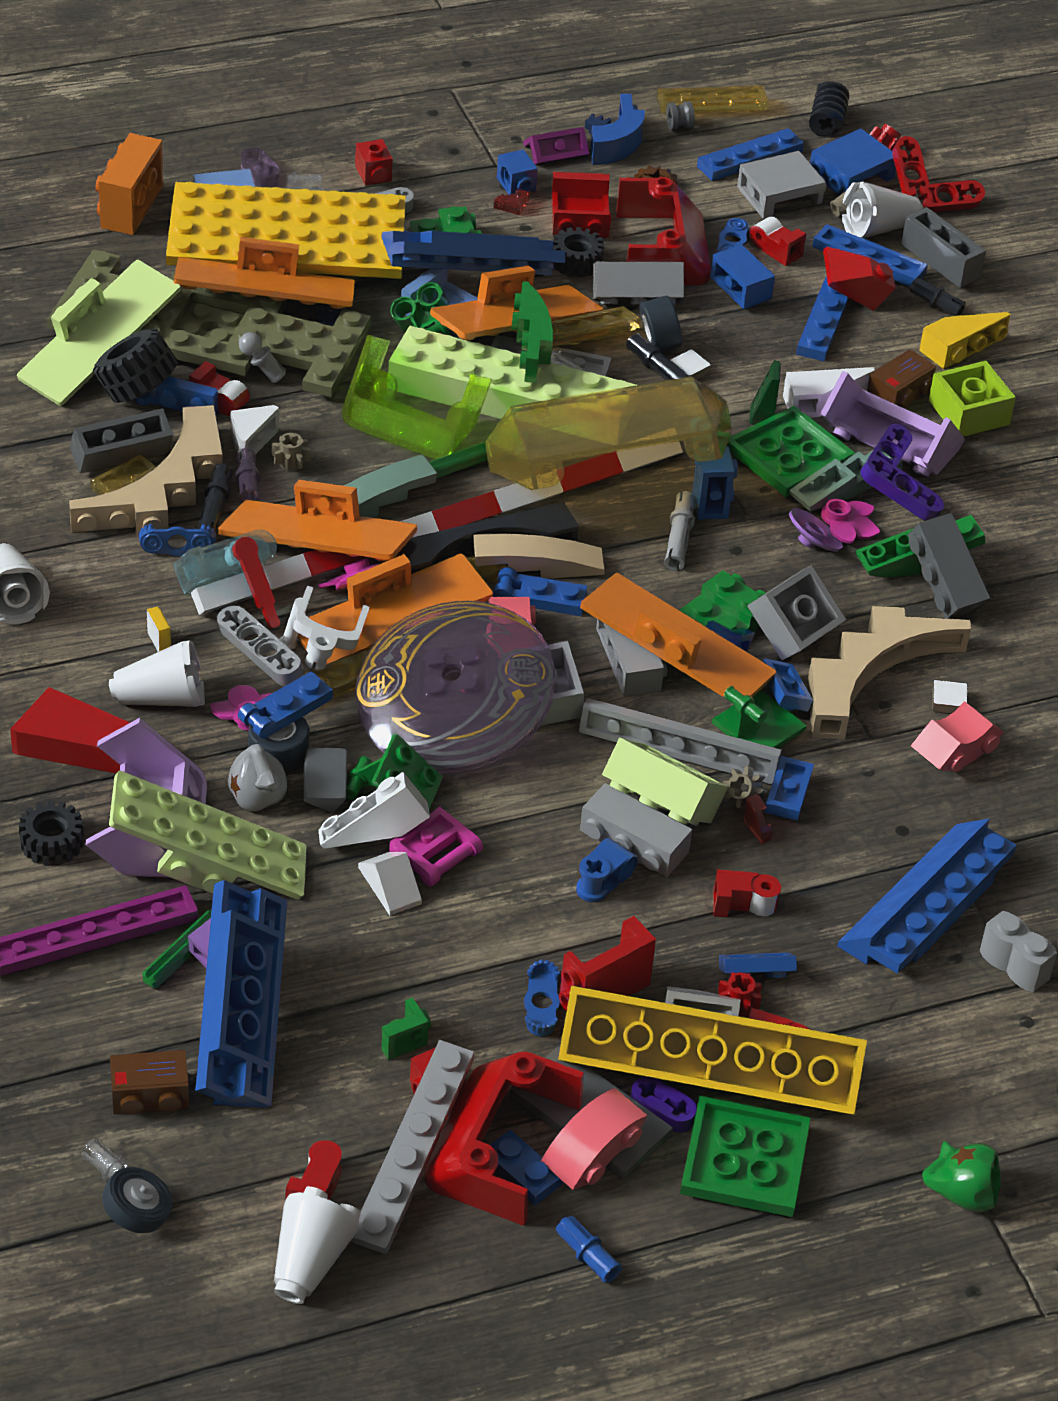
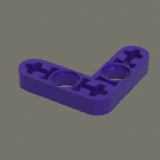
M891 424L861 468V476L872 487L920 519L926 521L936 518L944 508L941 497L896 467L912 442V434L902 425ZM893 439H896L897 441H899L898 444H895L894 442H892ZM882 452L887 453L892 459L886 457ZM897 485L902 486L907 492L901 490Z

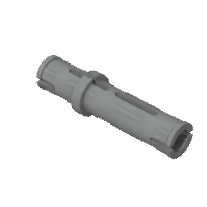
M683 491V496L681 493L677 494L675 509L670 515L672 527L664 565L671 571H678V563L680 570L684 567L689 532L695 522L693 510L696 497L688 491Z

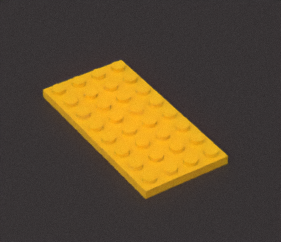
M175 182L166 250V265L177 266L179 257L237 264L240 237L299 244L296 272L401 279L402 267L391 265L382 240V232L404 231L406 196L365 192H338L335 190L320 191L279 187H252L249 185L235 186Z

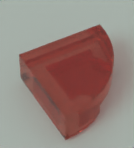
M516 190L515 194L506 196L503 193L495 198L493 208L520 215L530 200V192Z
M756 794L747 798L743 821L762 844L772 839L771 824L766 826L761 811L766 809V806L761 797Z

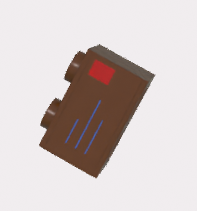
M909 349L870 373L867 392L902 408H906L916 399L930 393L936 366Z
M186 1050L110 1055L113 1114H137L139 1112L151 1111L171 1112L178 1109H189Z

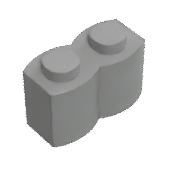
M1006 911L1000 912L986 923L980 953L988 963L1000 970L1006 971L1015 984L1030 992H1035L1050 980L1057 951L1046 938L1037 933L1030 932L1027 925L1020 918Z

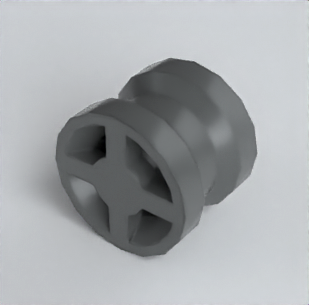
M685 101L682 105H677L674 102L667 104L666 118L669 130H677L678 127L693 128L694 108L691 101Z

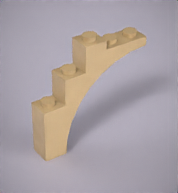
M214 405L184 407L182 429L171 453L157 468L138 481L95 497L69 500L71 532L136 527V534L139 536L141 528L152 524L154 529H168V507L196 505L195 480L210 479L214 467L217 464H223Z
M872 606L868 633L842 632L838 659H811L808 692L813 699L810 707L812 738L845 739L849 711L853 701L867 683L893 665L918 656L947 652H966L971 632L970 620L905 617V608Z

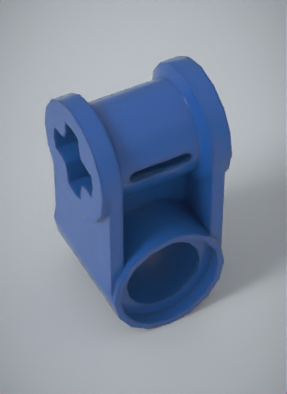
M604 839L594 851L580 862L579 871L582 876L576 886L578 896L588 902L601 901L615 887L631 876L637 866L638 856L612 839Z

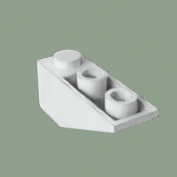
M874 367L786 372L783 397L787 409L795 405L809 417H821L820 413L842 371L849 373L862 390L867 391L870 373L875 371Z
M404 772L395 778L389 777L379 785L376 791L367 797L361 796L356 799L349 809L341 815H334L328 818L319 829L320 845L325 849L403 836L430 817L428 803Z

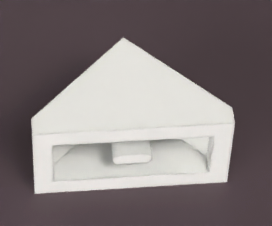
M271 405L231 411V436L240 463L246 465L279 431V407Z
M388 852L358 863L359 870L390 916L421 905L422 899L407 852Z

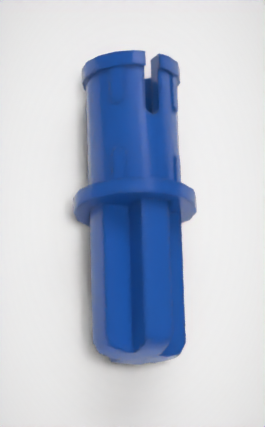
M573 1216L564 1217L560 1221L556 1231L576 1252L577 1260L579 1262L585 1261L601 1278L603 1283H609L614 1280L621 1272L622 1265L601 1245L602 1240L598 1236L593 1237Z

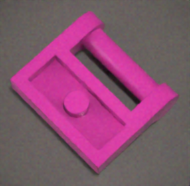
M439 807L430 813V817L403 836L391 840L389 851L407 852L412 869L419 874L420 879L425 885L432 887L440 881L441 875L469 855L474 857L483 850V844L477 835ZM458 841L461 844L436 863L431 864L428 861L453 842Z

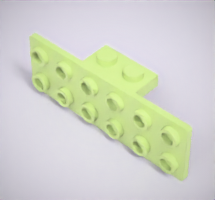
M135 260L104 291H102L101 284L91 278L83 286L79 287L67 302L56 309L51 316L56 337L17 373L18 380L57 405L62 406L95 374L93 368L98 359L122 339L139 332L181 291L180 285L174 284L173 280L140 260Z
M123 771L116 773L109 825L114 829L168 849L158 862V873L212 894L214 883L222 880L233 883L237 877H240L297 900H300L304 895L307 848L304 843Z

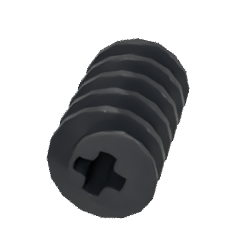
M830 81L818 84L809 119V127L817 136H827L837 133L842 129L850 98L849 91L843 84Z

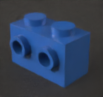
M742 244L713 254L710 277L743 309L772 299L775 275Z
M703 447L697 450L692 490L696 497L695 511L697 519H726L729 516L730 502L734 500L733 480L737 478L738 471L737 461L731 458L729 447Z

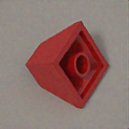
M826 247L823 250L828 286L872 311L895 289L893 270L887 264L879 263L870 257L831 247Z

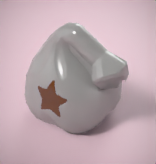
M254 744L235 758L229 770L228 787L241 808L250 812H256L274 806L284 799L287 792V776L277 758L265 751L261 745Z

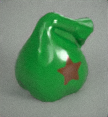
M943 1141L939 1157L923 1170L922 1179L928 1188L939 1193L960 1208L978 1213L990 1211L997 1207L1001 1188L998 1152L991 1145L984 1143H972L956 1149L948 1144L947 1141Z

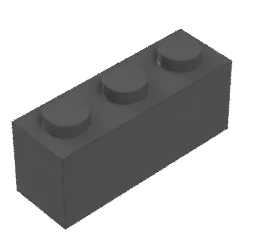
M927 207L906 217L901 243L904 247L959 288L981 278L986 250Z
M158 409L74 428L70 450L81 474L167 454L173 438V432L164 410Z
M952 513L918 523L908 534L909 545L919 559L923 577L929 582L935 595V604L942 611L944 618L951 619L979 610L990 597Z

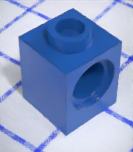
M524 149L498 155L497 179L510 197L536 191L538 168Z

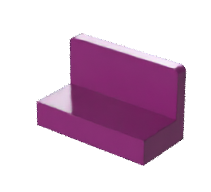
M584 127L532 135L523 141L524 147L531 146L535 165L582 157L589 154Z

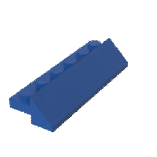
M443 231L382 232V240L391 265L395 267L492 272L530 266L535 270V275H552L554 264L565 263V251L553 250V241L539 240V237Z
M990 818L956 824L838 941L837 946L864 964H867L873 958L898 974L911 960L917 962L994 882L996 872L1015 854L1017 845L989 829Z
M226 880L214 883L195 1091L212 1097L213 1105L267 1108L272 1103L287 900L262 888L250 892Z

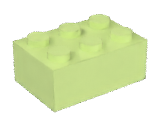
M620 737L602 773L603 776L612 780L610 783L611 787L626 794L631 792L638 796L641 795L640 802L655 809L659 807L667 811L670 810L668 816L686 825L690 823L698 826L699 822H712L729 787L643 742Z

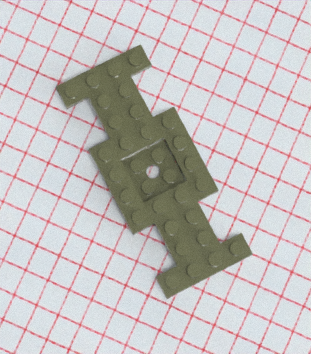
M93 249L47 318L48 328L54 329L51 316L56 309L67 302L75 294L76 290L91 278L101 284L102 291L120 276L116 275V272L121 266V256ZM175 271L173 272L172 276L170 277V279L173 280V281H174ZM180 286L181 291L140 331L157 329L177 360L202 365L206 361L215 365V369L246 376L251 366L256 367L257 365H252L250 362L252 356L245 355L240 351L239 339L244 333H256L262 340V347H270L271 354L280 364L308 370L303 379L302 390L332 397L371 325V316L342 309L335 324L329 326L295 318L290 315H283L282 312L287 305V299L285 301H275L270 299L269 296L245 297L240 295L239 292L215 293L208 288L198 287L190 290Z

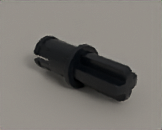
M915 278L910 285V292L930 302V307L932 308L937 307L952 316L961 315L965 309L966 302L946 292L944 287L937 288L920 278Z

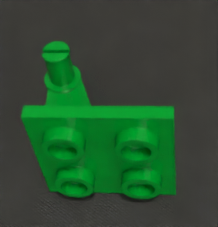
M733 686L726 689L724 698L734 705L712 719V724L728 736L777 749L804 732L807 726L788 710L779 706L775 700L762 690L751 697L750 695L744 696Z
M396 733L392 735L382 758L372 762L366 756L359 757L356 767L351 769L347 776L346 798L355 800L362 787L375 786L378 789L385 779L389 777L395 778L404 772L426 799L430 809L443 776L430 764H427V761Z

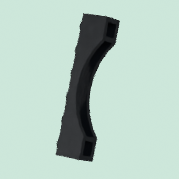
M559 502L412 537L394 558L405 554L411 562V574L458 554H463L466 558L474 556L473 535H539L577 542L579 525L565 502Z

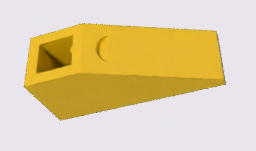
M1009 312L944 317L923 328L919 351L945 369L976 352L982 351L995 342L1003 340L1009 331L1008 326L1011 314Z

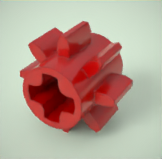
M884 124L881 129L874 127L870 133L873 138L891 151L897 140L902 136L887 124Z
M732 972L728 982L720 980L718 994L740 999L738 1017H749L751 1007L760 1009L762 984L755 983L749 973Z

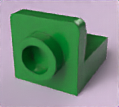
M413 997L405 1000V1018L395 1019L389 1024L382 1026V1052L388 1060L428 1045V1029L431 1028V1020L426 1009L419 1008Z

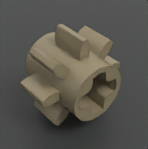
M296 433L281 435L279 443H272L274 464L280 465L283 470L290 472L302 469L303 461H310L308 440H303Z
M746 766L743 774L738 769H731L733 776L729 781H723V784L729 786L725 799H737V808L744 809L747 801L752 806H758L759 801L757 799L761 794H767L761 783L765 776H753V767ZM742 783L749 785L748 792L741 790Z

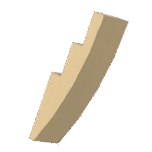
M473 535L476 566L508 564V568H512L516 572L540 570L541 578L546 579L605 574L602 548L539 535Z

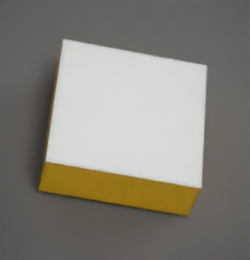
M158 606L147 609L148 634L157 651L160 652L171 647V627Z

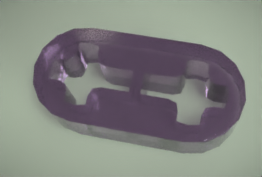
M251 147L241 152L242 170L250 169L253 182L258 187L271 188L279 184L280 169L265 151L260 148Z

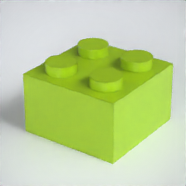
M987 361L934 373L929 396L930 404L943 420L945 417L951 419L963 437L1010 425L1016 399L1015 395Z

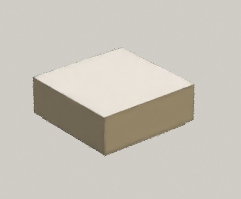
M692 349L671 359V361L695 380L709 374L711 370V364Z
M934 680L932 711L953 713L964 701L967 703L966 683Z

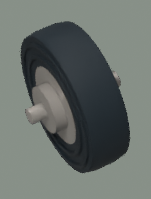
M126 1167L115 1172L105 1185L102 1194V1203L109 1217L122 1228L135 1233H151L159 1229L167 1220L173 1206L172 1195L167 1185L155 1174L137 1167Z

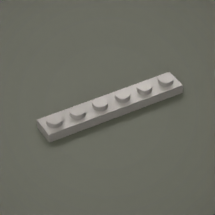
M587 698L583 704L579 728L580 733L613 742H618L619 737L640 741L672 758L731 773V769H738L743 774L746 766L753 767V776L764 775L765 779L762 782L773 783L780 760V749Z
M439 1040L364 1203L359 1218L360 1226L351 1240L352 1243L387 1255L475 1059L474 1051Z

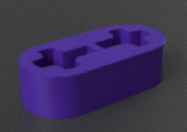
M645 1076L634 1082L631 1098L672 1126L673 1132L682 1133L693 1127L697 1110L695 1102L690 1097L654 1077ZM649 1093L654 1094V1096H653V1095H649V1096H647V1098L642 1097V1095H645V1096H646V1095H648ZM680 1111L685 1112V1114L681 1113L678 1116L673 1115V1113L678 1114Z

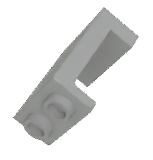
M795 151L740 164L737 188L759 215L765 219L773 217L774 206L777 202L808 195L816 205L822 204L826 183L824 178L817 173L801 152Z

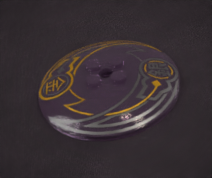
M478 601L447 602L424 608L403 618L389 628L375 642L359 670L355 691L356 705L366 733L381 751L385 752L392 735L397 733L427 761L428 766H432L437 772L467 771L486 766L506 757L523 745L537 731L552 704L556 675L552 655L546 641L540 632L525 618L507 608L491 603ZM451 672L461 673L456 680L448 681L444 679Z

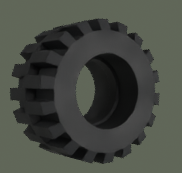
M146 329L122 339L109 348L94 365L93 372L112 401L121 403L134 400L156 388L171 375L178 362L157 329Z

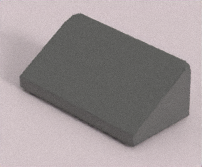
M308 747L305 750L303 801L334 813L346 799L347 750L342 748Z

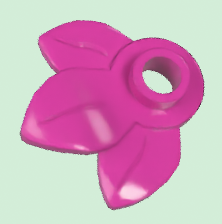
M831 499L822 508L821 517L823 521L830 525L832 535L842 542L853 543L855 538L871 539L880 533L878 527L868 518L874 511V506L861 501L846 502L842 499Z
M364 558L344 566L346 574L319 584V588L335 585L336 590L347 588L348 577L377 566L379 563L370 565L369 559Z
M238 685L230 689L228 700L214 702L210 704V709L216 717L234 720L240 729L249 730V725L244 724L238 718L239 710L243 705L247 703L255 704L272 693L259 695L256 689L251 686Z

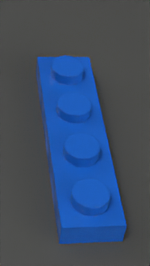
M787 128L698 157L697 167L711 181H715L739 173L740 164L795 151L803 152L804 142Z
M828 224L813 239L812 247L823 251L826 247H831L870 257L879 263L887 264L893 270L894 280L906 286H910L915 278L922 279L927 273L928 264Z
M825 277L797 345L796 355L824 362L850 299L830 288L827 277Z

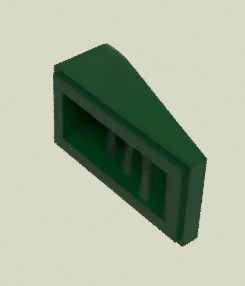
M773 361L751 403L749 423L752 425L775 415L780 384V361Z

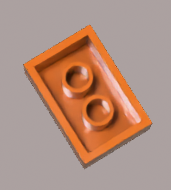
M129 133L124 143L119 144L116 155L108 161L103 175H99L96 181V192H99L97 215L100 216L101 228L130 235L135 233L164 187L162 140Z

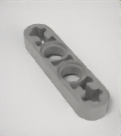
M229 606L219 612L217 622L223 636L276 683L286 686L304 676L303 666L298 655L240 606ZM249 635H259L253 640L244 641V638ZM267 651H277L274 655L268 657L262 656V654Z

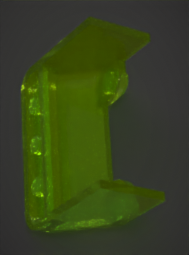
M367 335L342 408L344 422L352 428L433 459L454 453L476 426L492 378L471 373L462 401L450 407L446 420L394 401L398 388L397 380L391 373L381 370L390 340Z

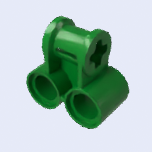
M434 282L425 283L417 291V300L414 301L410 297H400L391 305V315L403 332H406L409 326L451 336L448 327L441 325L440 321L430 315L431 308L450 305L449 300L438 284Z

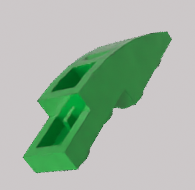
M523 281L521 293H515L512 330H517V342L522 343L521 350H527L521 351L519 369H525L524 382L536 383L538 364L551 365L553 328L549 311L543 299L529 282Z
M972 515L956 520L968 550L986 544L985 534ZM914 528L855 550L856 556L869 576L902 577L922 573L919 559L909 545L908 534Z

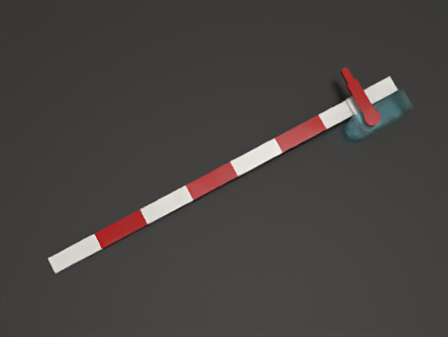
M672 431L400 522L417 524V532L413 537L479 522L679 455L683 450L676 432ZM255 530L202 548L198 546L189 549L173 563V567L183 593L191 592L199 615L254 598L257 608L262 610L268 628L272 630L281 624L274 607L275 598L272 590L371 557H351L345 553L319 552L315 549L264 566L266 561L271 559L276 553L277 544L273 535L268 531Z

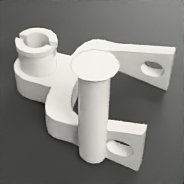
M307 586L303 598L295 599L284 635L279 640L288 648L295 649L298 644L296 641L298 633L309 638L305 664L312 668L313 663L317 662L315 670H322L326 666L327 659L332 656L335 647L346 650L356 648L370 607L363 605L354 631H341L329 628L311 620L305 615L313 591V587Z

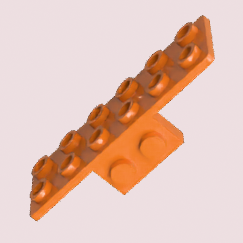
M240 237L237 264L179 257L174 275V284H179L184 289L192 290L200 287L208 288L215 293L239 292L240 295L245 297L262 295L269 296L270 299L275 301L293 299L299 300L300 303L306 305L324 303L337 309H343L346 306L352 307L355 280L296 272L299 244Z
M522 266L482 273L477 300L431 308L430 315L440 321L441 325L448 327L459 338L464 340H474L475 337L486 335L497 336L499 333L508 331L517 332V330H512L515 293H521L523 281L529 282L533 286L535 270L530 266ZM570 285L537 290L549 311L552 324L567 323L569 320L590 319L592 316L603 314V307Z
M298 480L294 484L296 507L245 500L218 528L219 535L230 536L233 539L250 537L264 544L277 543L288 545L291 548L304 547L317 549L319 552L345 553L351 557L365 556L379 561L394 559L417 532V524L360 516L357 488L305 480Z
M403 554L348 577V601L308 618L336 630L354 631L363 605L370 607L356 648L346 650L335 647L332 656L326 661L325 668L322 669L325 670L372 650L376 643L391 628L417 612L449 603H483L489 600L490 597H493V591L463 554H458L411 574V562ZM453 604L433 608L422 613H419L407 619L406 621L398 625L396 628H394L391 632H389L381 640L377 647L381 646L386 641V639L401 626L423 614L443 608L464 606L473 607L477 604ZM469 608L448 609L425 615L404 626L386 643L395 636H405L406 634L404 633L423 621ZM436 620L428 624H425L412 632H415L440 620ZM298 633L297 639L306 650L309 638Z
M615 573L581 602L580 608L722 697H724V692L730 686L735 687L744 696L750 695L753 697L776 674V670L619 573Z

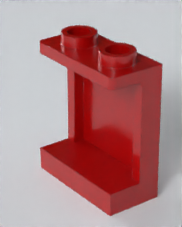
M553 172L551 193L552 236H555V234L559 235L561 230L567 232V228L572 227L573 231H576L577 227H582L581 231H585L587 228L591 230V234L594 232L598 233V238H609L611 223L608 196L609 174Z
M632 916L623 921L620 944L587 962H581L572 951L565 953L559 1000L563 1008L567 1011L571 986L631 996L650 986L656 938L635 916Z

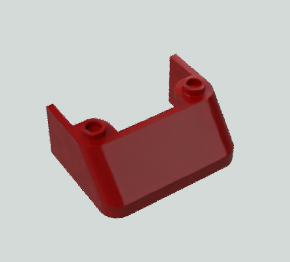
M667 177L619 178L616 218H673L674 229H668L658 234L656 244H629L627 262H684V285H703L707 283L710 279L711 264L703 215L697 206L674 181Z
M518 1052L477 1066L472 1071L425 1168L424 1179L428 1188L438 1194L524 1226L527 1221L528 1189L494 1176L498 1167V1155L492 1146L483 1143L482 1140L510 1085L580 1110L583 1099L584 1072L530 1052Z

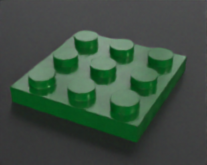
M795 405L726 439V447H729L730 453L784 497L790 495L789 490L834 459L842 463L855 454L854 451Z
M700 1096L680 1194L793 1217L810 1117Z

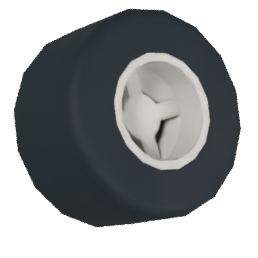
M666 295L642 302L640 304V316L648 342L653 346L660 347L663 351L681 346L683 342L682 331L671 299Z
M304 717L264 739L253 732V726L249 725L248 747L254 744L261 745L265 751L279 760L285 772L292 771L305 762V750L309 747L310 728Z

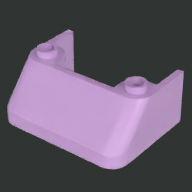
M842 371L820 413L828 424L834 428L833 434L846 441L854 438L875 448L891 424L904 426L912 434L913 439L901 460L914 466L912 470L926 478H929L930 474L937 476L960 450L965 440L951 419L945 417L941 425L862 390L849 373ZM893 439L892 442H894L895 444H898L899 441H897L896 439Z
M138 718L98 741L97 746L120 764V771L206 804L207 781L201 769L142 719ZM108 827L86 839V846L112 865L118 872L126 876L168 877L157 872L158 862L168 850L166 848L112 827Z

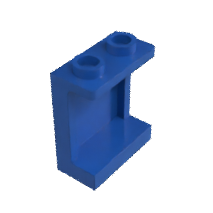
M858 129L812 150L810 163L812 167L824 178L826 186L839 196L852 183L860 182L875 174L886 182L895 178L896 167L892 151L862 129Z

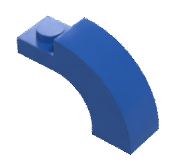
M620 94L619 119L608 125L592 126L590 143L592 165L608 164L622 160L634 153L640 146L643 136L645 110H638L637 105H633L631 94Z

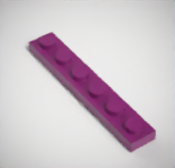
M187 885L2 936L0 937V976L198 920V909Z

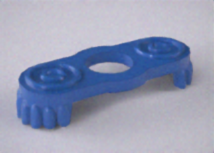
M741 218L728 220L724 230L719 234V244L716 253L741 244L745 246L747 243L746 235L749 236L750 234L748 222ZM733 235L739 237L741 240L738 242H730L727 241L725 237Z
M149 524L141 528L139 542L144 551L152 554H170L172 556L203 554L211 551L214 547L216 532H214V528H211L210 525L206 526V524H202L200 529H185L178 526L169 529H154L153 525ZM178 534L185 537L187 543L182 548H173L169 545L168 539Z
M541 959L539 963L535 961L533 965L531 964L530 969L527 971L529 980L528 992L524 997V1006L527 1010L525 1022L530 1033L536 1036H547L554 1031L558 1023L556 1012L559 1010L560 1000L557 994V980L560 971H558L557 966H554L553 962L550 963L549 960L543 961ZM538 995H544L552 1000V1005L548 1008H537L533 1005L532 999Z

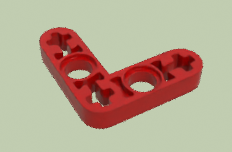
M903 136L897 140L892 154L902 193L915 197L916 189L919 188L917 195L919 200H924L922 203L923 209L927 207L934 213L973 209L980 205L985 196V189L980 182L965 180L929 184L918 141L910 136ZM906 150L911 151L909 156H907ZM905 171H916L919 175V179H909L906 176ZM969 190L971 194L976 195V197L972 198L970 194H966L967 191ZM938 193H948L952 201L948 203L941 201Z

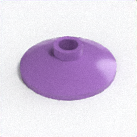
M793 508L790 511V519L800 533L798 539L802 544L810 549L818 546L834 552L841 550L843 547L842 542L832 535L830 527L823 521L802 509Z

